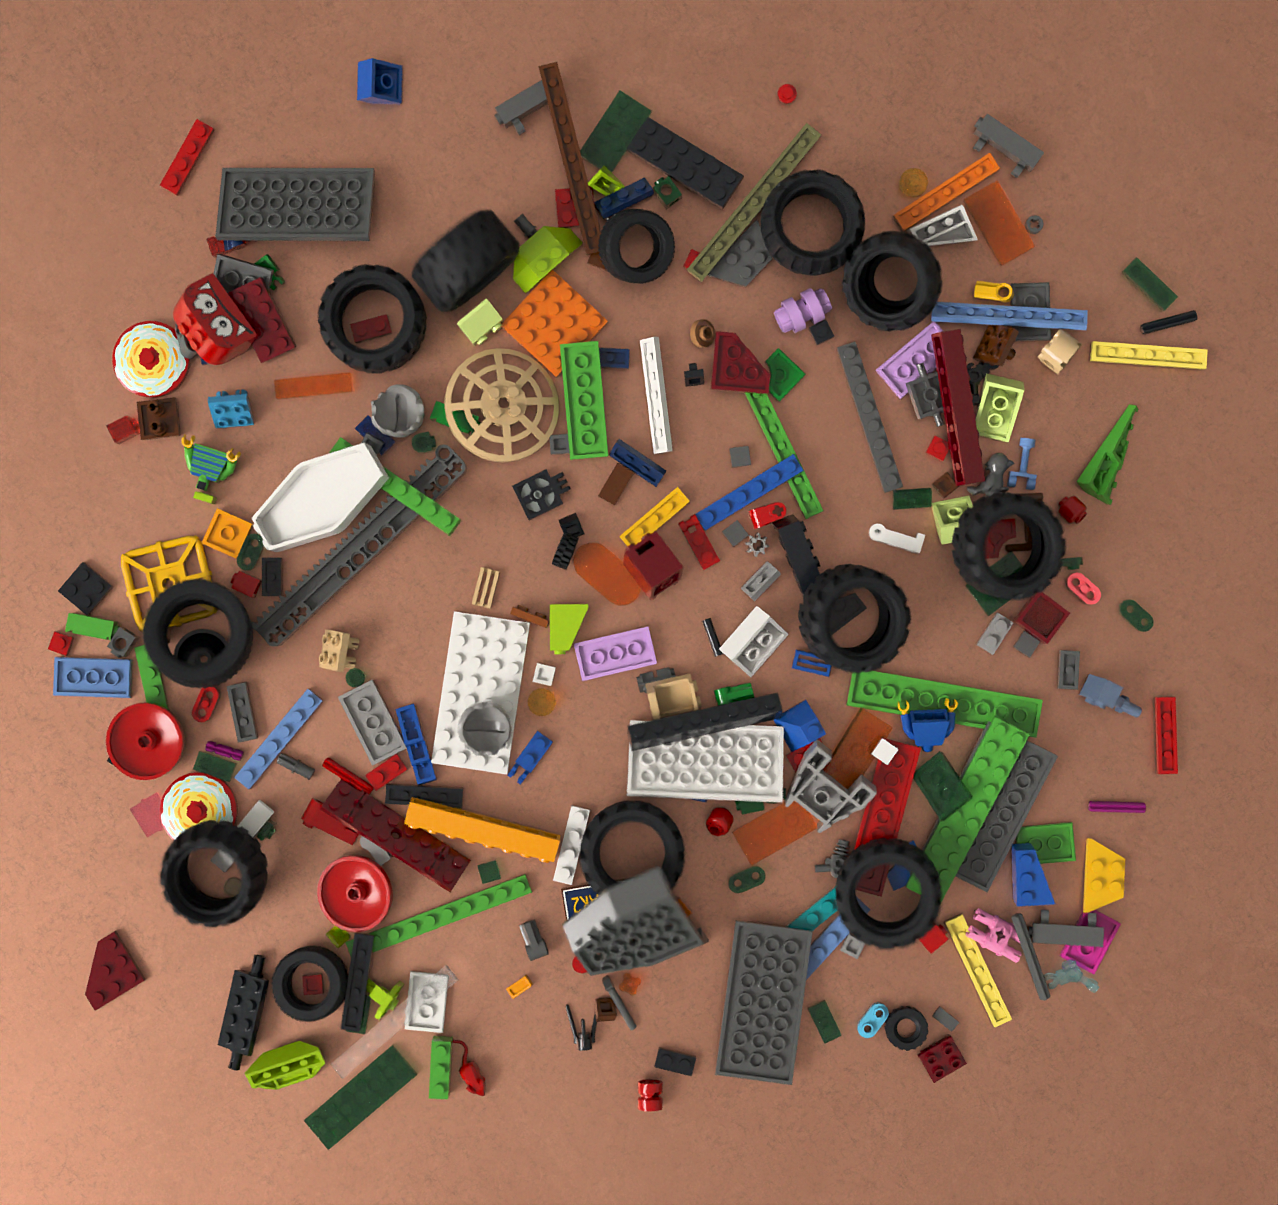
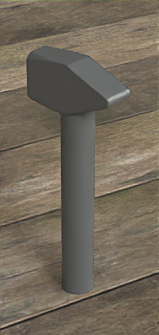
M609 976L603 977L602 982L606 991L610 994L629 1029L634 1030L637 1026L617 993Z

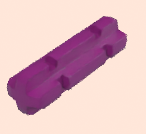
M208 741L205 750L208 752H215V754L228 758L233 757L232 759L240 761L243 757L242 750H234V748L222 744L217 745L213 741Z

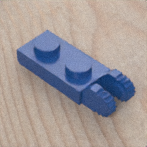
M537 731L515 761L516 764L508 773V776L511 778L519 766L523 767L525 772L517 781L521 785L553 741Z

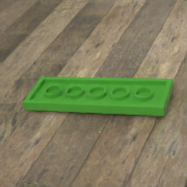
M599 342L560 344L570 460L608 456Z

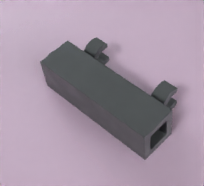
M542 80L495 107L497 114L494 116L500 125L504 124L505 128L513 124L519 135L525 132V128L520 120L548 104Z
M989 114L985 118L980 117L974 125L977 128L974 134L979 137V140L973 149L980 152L986 142L1017 163L1011 173L1016 178L1024 168L1031 172L1044 154L1043 151Z
M1041 910V923H1033V927H1029V935L1032 938V943L1103 947L1104 927H1096V913H1088V926L1049 924V910Z

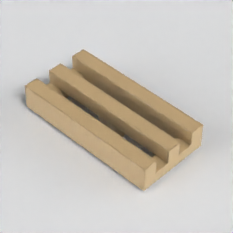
M481 567L472 600L473 605L491 609L499 571ZM484 572H487L481 600L477 602ZM491 574H495L488 603L485 604L484 601Z

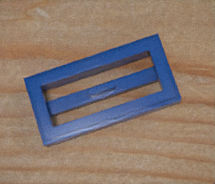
M800 650L795 651L792 664L793 669L830 676L832 667L830 664L827 665L798 658L799 654L813 658L818 657L813 653ZM797 662L827 668V671L823 672L797 666Z

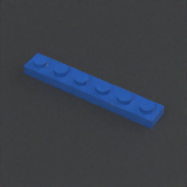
M793 454L695 515L706 531L804 470Z

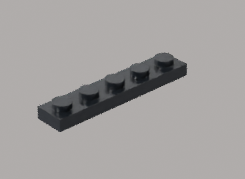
M357 932L354 935L340 1028L342 1030L361 1031L375 935Z

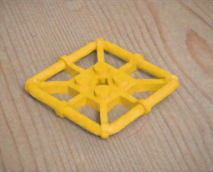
M194 535L165 542L157 541L156 544L133 549L121 555V568L127 588L126 596L129 597L135 623L139 631L142 632L145 618L142 620L136 595L150 591L153 602L160 592L162 593L165 588H168L164 587V583L167 582L166 579L168 578L170 581H173V585L189 579L203 578L207 581L211 580L212 572L209 571L204 548L199 540L200 537ZM188 544L179 561L167 564L164 549ZM195 547L202 573L187 576L184 563ZM157 551L161 566L148 569L132 558ZM129 564L146 574L147 587L134 588ZM198 604L207 610L180 616L178 613L173 618L169 627H180L184 623L207 618L213 615V613L216 614L218 610L210 605Z

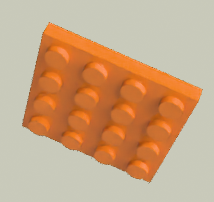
M552 270L504 320L502 328L557 378L562 373L560 344L590 342L608 323V320Z

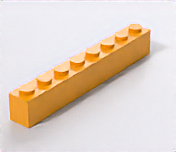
M412 797L404 823L413 829L423 828L432 834L442 833L446 834L448 838H462L465 842L472 844L475 842L481 843L487 848L497 847L506 853H520L525 858H531L532 856L539 858L540 861L545 863L555 861L561 837L559 834Z

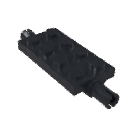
M257 954L253 956L251 971H234L218 1040L219 1046L230 1049L232 1052L228 1068L237 1071L240 1070L243 1055L252 1056L269 980L263 978L262 974L266 957Z

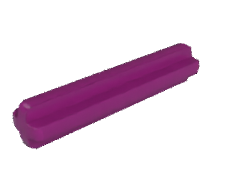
M1089 801L1088 809L1091 812L1145 813L1146 804L1143 802Z

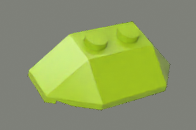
M543 226L520 246L518 255L514 259L513 280L526 294L583 243L570 228Z
M296 1041L262 1053L246 1070L245 1076L252 1088L260 1087L277 1090L313 1078L321 1067L325 1065V1059L319 1047L302 1041Z

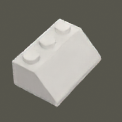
M756 606L719 650L748 676L752 677L789 634L768 614Z

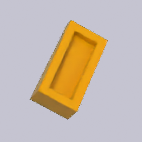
M526 974L506 988V990L514 999L530 988L533 983Z

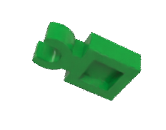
M266 254L254 263L274 270L270 287L272 290L277 289L274 284L275 280L279 281L281 285L285 283L283 277L276 274L280 269L269 254Z

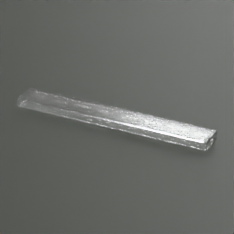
M447 965L444 966L330 1065L342 1079L345 1078L459 979Z

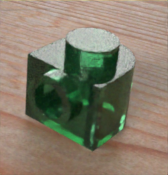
M430 432L416 434L412 439L413 449L421 454L434 452L433 447H437L435 436H431Z

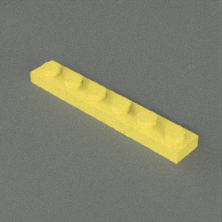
M1092 341L1090 361L1206 369L1208 350Z
M960 914L945 921V925L993 1026L997 1027L1012 1020L975 940L966 937V932H970L967 931L969 927L964 916Z

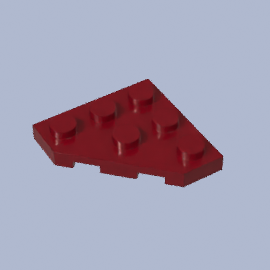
M716 331L711 390L768 395L770 384L769 372L760 364L736 333Z
M114 931L97 943L85 996L95 1011L146 980L117 931Z

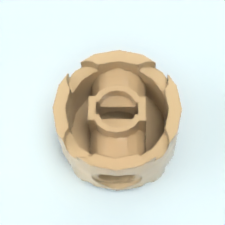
M1059 329L1053 336L1050 344L1047 343L1038 358L1058 375L1082 344L1065 330Z

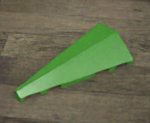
M1129 404L1076 481L1085 493L1108 505L1112 503L1110 495L1112 488L1117 486V482H1114L1118 470L1122 469L1129 441L1126 439L1129 430H1133L1134 425L1131 422L1134 413L1138 412L1136 405Z

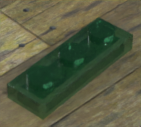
M1137 257L1122 271L1162 311H1165L1178 297Z

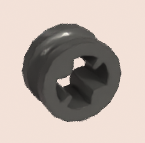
M1037 215L1029 217L1025 223L1026 231L1030 234L1039 233L1044 225L1042 218ZM1030 221H1037L1039 223L1037 227L1039 228H1031L1030 225L1032 223Z

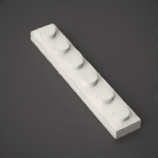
M651 337L640 340L653 452L654 454L673 451L659 337Z

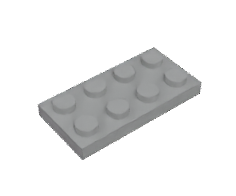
M373 680L338 697L372 766L407 748Z

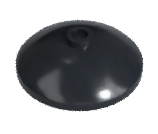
M208 629L194 630L179 640L173 656L184 663L203 664L201 662L203 656H207V662L215 659L223 652L228 642L215 631Z

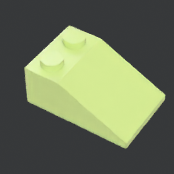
M986 373L975 419L979 436L1009 442L1023 397L1024 382Z

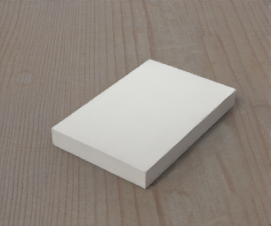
M410 971L405 1020L406 1030L443 1033L449 974Z

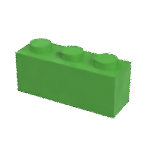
M433 1036L431 1043L429 1099L448 1100L453 1037Z

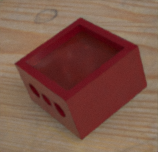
M1041 592L1029 598L1013 622L1041 643L1048 644L1070 615V612Z

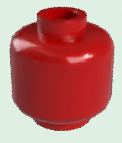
M1066 496L1058 504L1060 506L1058 514L1069 524H1078L1087 515L1086 505L1076 496L1069 498Z
M714 808L706 820L708 831L714 836L726 835L733 824V815L726 808Z

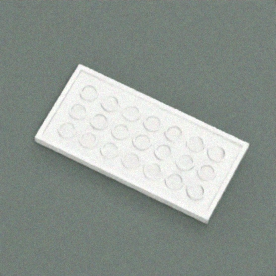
M454 611L431 763L500 774L508 773L530 623ZM479 702H493L502 707L509 716L512 728L511 737L506 741V746L500 749L496 755L476 756L471 750L465 748L464 743L461 742L458 735V722L463 712L469 706Z
M630 720V725L639 724V723L648 722V721ZM748 725L636 751H631L629 742L627 796L782 802L784 727Z

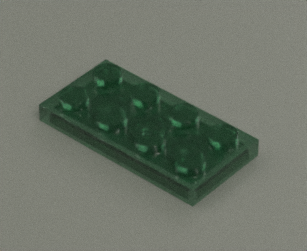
M619 90L581 148L582 158L598 169L605 166L612 173L626 153L628 145L652 111Z

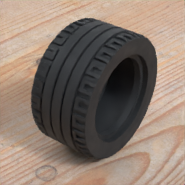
M189 579L187 581L183 580L180 583L177 582L175 585L165 588L162 593L160 592L159 596L155 597L153 603L150 604V608L147 609L142 628L145 650L157 669L177 684L199 689L220 685L236 675L249 658L251 646L253 645L251 620L245 607L235 594L219 583L211 580L207 581L206 579ZM205 604L216 607L227 616L230 625L229 640L223 652L215 659L203 664H188L176 659L169 649L167 640L168 629L173 618L180 611L192 605Z

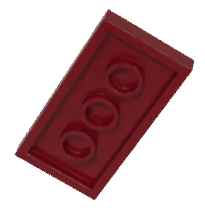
M262 277L228 292V295L258 335L253 341L252 346L261 363L296 347Z

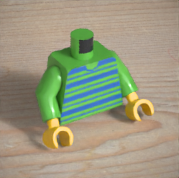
M185 434L181 442L184 445V456L190 474L199 477L196 488L207 491L210 481L219 483L234 473L237 459L241 456V452H238L235 456L232 452L234 448L224 453L195 443L193 445L195 436L192 435L191 441H188Z

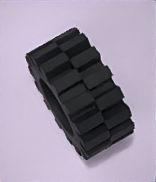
M564 532L552 565L567 569L578 543V537Z

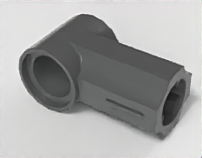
M535 919L519 925L530 961L549 955L546 943L541 938Z

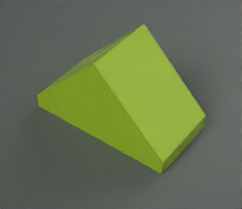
M605 166L588 182L590 187L605 196L625 187Z

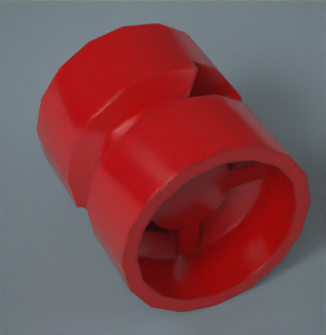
M654 1079L639 1080L638 1093L641 1096L638 1097V1110H662L663 1098L660 1094L663 1093V1082Z

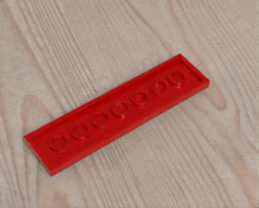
M883 738L896 747L898 751L888 765L877 759L871 782L876 786L877 794L864 808L853 850L871 840L880 838L897 839L917 766L920 747ZM882 864L869 869L860 878L856 890L882 897L890 864Z

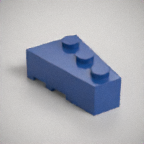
M1012 844L1013 900L1016 906L1055 904L1032 844Z

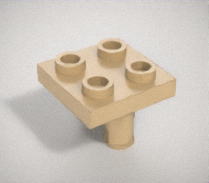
M325 629V634L322 637L323 647L322 653L319 656V667L344 672V668L354 669L356 664L349 662L356 663V658L346 655L347 649H358L359 645L352 643L359 644V639L351 638L348 633Z

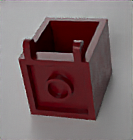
M657 531L652 534H645L636 545L633 543L625 549L623 565L650 600L655 599L658 594L671 585L677 584L681 579L683 566Z

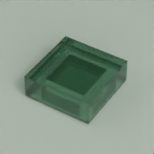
M496 860L477 865L482 884L501 879Z

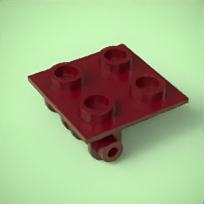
M951 1035L948 1037L944 1036L943 1039L938 1041L939 1043L935 1042V1046L930 1044V1049L927 1047L924 1050H920V1053L917 1054L933 1083L967 1064Z

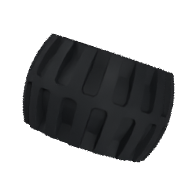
M803 170L784 178L768 195L761 213V233L767 250L780 265L797 274L816 276L830 273L846 264L853 250L861 243L865 231L864 208L857 192L843 178L824 170ZM802 195H819L829 199L838 207L843 218V234L839 242L829 249L818 252L802 250L792 244L784 233L781 221L784 208L792 200Z
M210 820L187 828L169 845L161 863L160 885L164 887L163 896L166 902L170 903L175 914L181 915L187 919L188 923L193 925L202 924L207 928H216L220 925L227 926L237 922L255 908L267 885L268 872L266 869L268 863L265 853L261 852V844L256 838L254 839L248 834L247 829L242 826H234L229 821L222 820L216 822ZM200 848H214L226 853L236 863L241 874V889L239 893L234 897L219 899L209 897L198 890L190 879L188 871L190 853Z

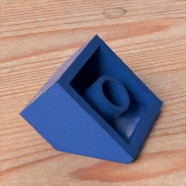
M374 58L358 62L357 100L371 104H402V66Z

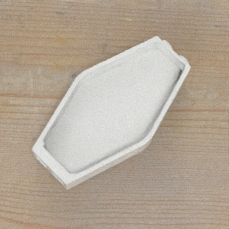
M366 443L302 462L289 473L252 517L253 527L258 534H261L264 547L273 552H281L339 534L348 527L389 479V476L372 447Z

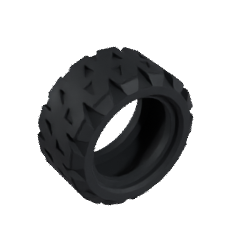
M479 210L446 232L418 259L413 268L412 278L439 311H452L469 301L495 280L517 257L520 244L493 211Z
M369 264L355 266L352 270H345L333 279L334 282L325 289L321 297L322 303L318 308L320 333L331 352L347 366L366 373L380 374L385 371L390 372L403 366L408 359L411 360L419 350L421 341L423 342L427 317L420 296L409 280L399 272L377 264L375 266ZM369 290H382L392 294L400 301L403 309V324L400 332L392 342L378 349H363L351 344L343 330V315L347 305L358 294Z
M1007 492L993 493L991 496L986 495L973 502V506L966 508L958 520L959 527H955L952 544L955 550H952L955 565L960 570L959 574L975 590L1001 599L1023 600L1033 597L1036 593L1043 592L1052 584L1050 580L1058 576L1064 563L1060 560L1066 554V539L1062 538L1064 529L1059 518L1053 515V510L1044 502L1038 501L1034 497ZM1015 514L1026 523L1030 530L1032 550L1028 561L1018 572L1010 576L1000 577L992 571L987 563L985 541L990 529L996 522L1006 516Z
M838 565L833 570L827 569L818 575L815 583H810L803 594V604L800 603L798 619L801 624L799 629L804 642L808 645V649L824 662L846 672H871L882 668V664L891 662L900 652L897 649L906 643L910 631L907 627L911 623L910 607L906 606L907 597L901 587L897 586L895 581L886 574L862 565ZM857 588H866L873 594L879 607L877 628L873 635L863 644L852 648L839 647L832 638L829 629L831 609L844 593Z
M642 801L618 802L599 812L589 823L580 846L582 872L593 891L599 895L607 888L619 884L604 870L600 860V846L604 837L612 828L625 822L646 824L659 834L665 848V857L661 870L668 879L669 890L671 891L677 884L683 871L685 848L678 827L670 816L660 808Z
M896 838L871 840L853 850L839 870L835 890L837 912L849 933H853L859 941L868 946L874 945L879 949L894 950V947L905 948L916 943L917 939L926 936L933 928L941 909V885L933 862L917 846ZM882 864H894L907 869L915 876L921 888V897L917 907L909 916L895 922H883L870 917L863 911L857 901L855 890L860 878L869 869Z

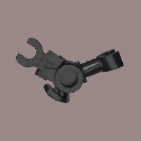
M982 362L977 364L975 368H971L974 363L967 365V371L970 375V389L973 394V406L980 403L978 385L981 380L985 378L986 373H990L989 370L997 369L998 365L992 366L989 363L983 364Z

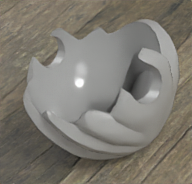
M402 384L390 386L385 393H379L377 400L371 401L372 424L384 435L399 438L407 437L416 432L423 423L425 415L423 401L419 393L409 386Z
M479 702L469 706L463 712L458 722V735L461 742L464 743L465 748L471 750L476 756L496 755L500 749L506 746V741L510 739L512 733L509 716L502 707L493 702Z

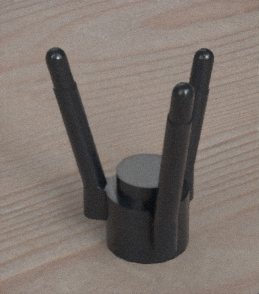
M566 1005L577 1050H591L592 1043H595L597 1026L595 1014L591 1035L589 1032H586L584 1019H581V1033L577 1035L569 1005Z

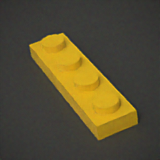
M677 487L619 537L627 547L633 543L636 545L645 534L654 533L690 501Z

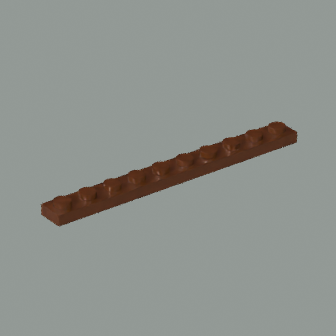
M557 62L539 66V71L586 254L598 253V241L601 230Z

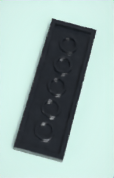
M649 117L646 118L627 147V151L721 209H724L744 178V175Z

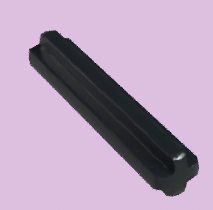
M1193 310L1147 322L1141 325V331L1143 334L1193 322L1198 319L1197 313Z

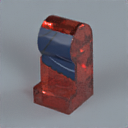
M214 236L206 239L211 254L215 258H217V254L225 255L247 245L245 240H217Z

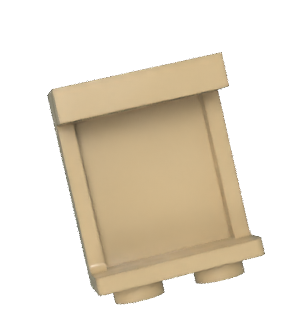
M691 674L645 684L653 720L692 710L697 711L699 707H702L700 697L695 695L698 687L696 680L692 681Z

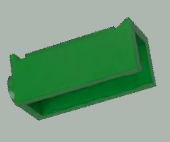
M436 401L429 419L431 421L436 420L437 423L449 427L445 414V404ZM452 411L459 430L467 434L471 432L472 435L475 430L467 421L464 411ZM472 414L476 423L480 425L482 423L480 422L481 418Z

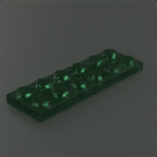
M391 1045L305 1118L304 1122L329 1150L412 1080L417 1073L394 1045Z

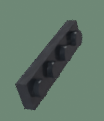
M386 784L385 804L409 805L411 798L415 797L453 808L463 807V788Z

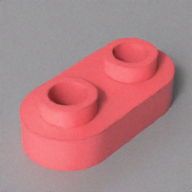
M1076 572L1067 577L1066 585L1068 589L1085 604H1096L1100 600L1101 592L1099 588L1083 574ZM1074 579L1079 581L1077 586L1073 585ZM1089 591L1093 593L1091 599L1087 597Z

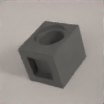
M119 627L107 647L111 649L110 653L118 658H121V656L128 657L140 637L124 627ZM122 638L126 641L124 649H121L118 644Z

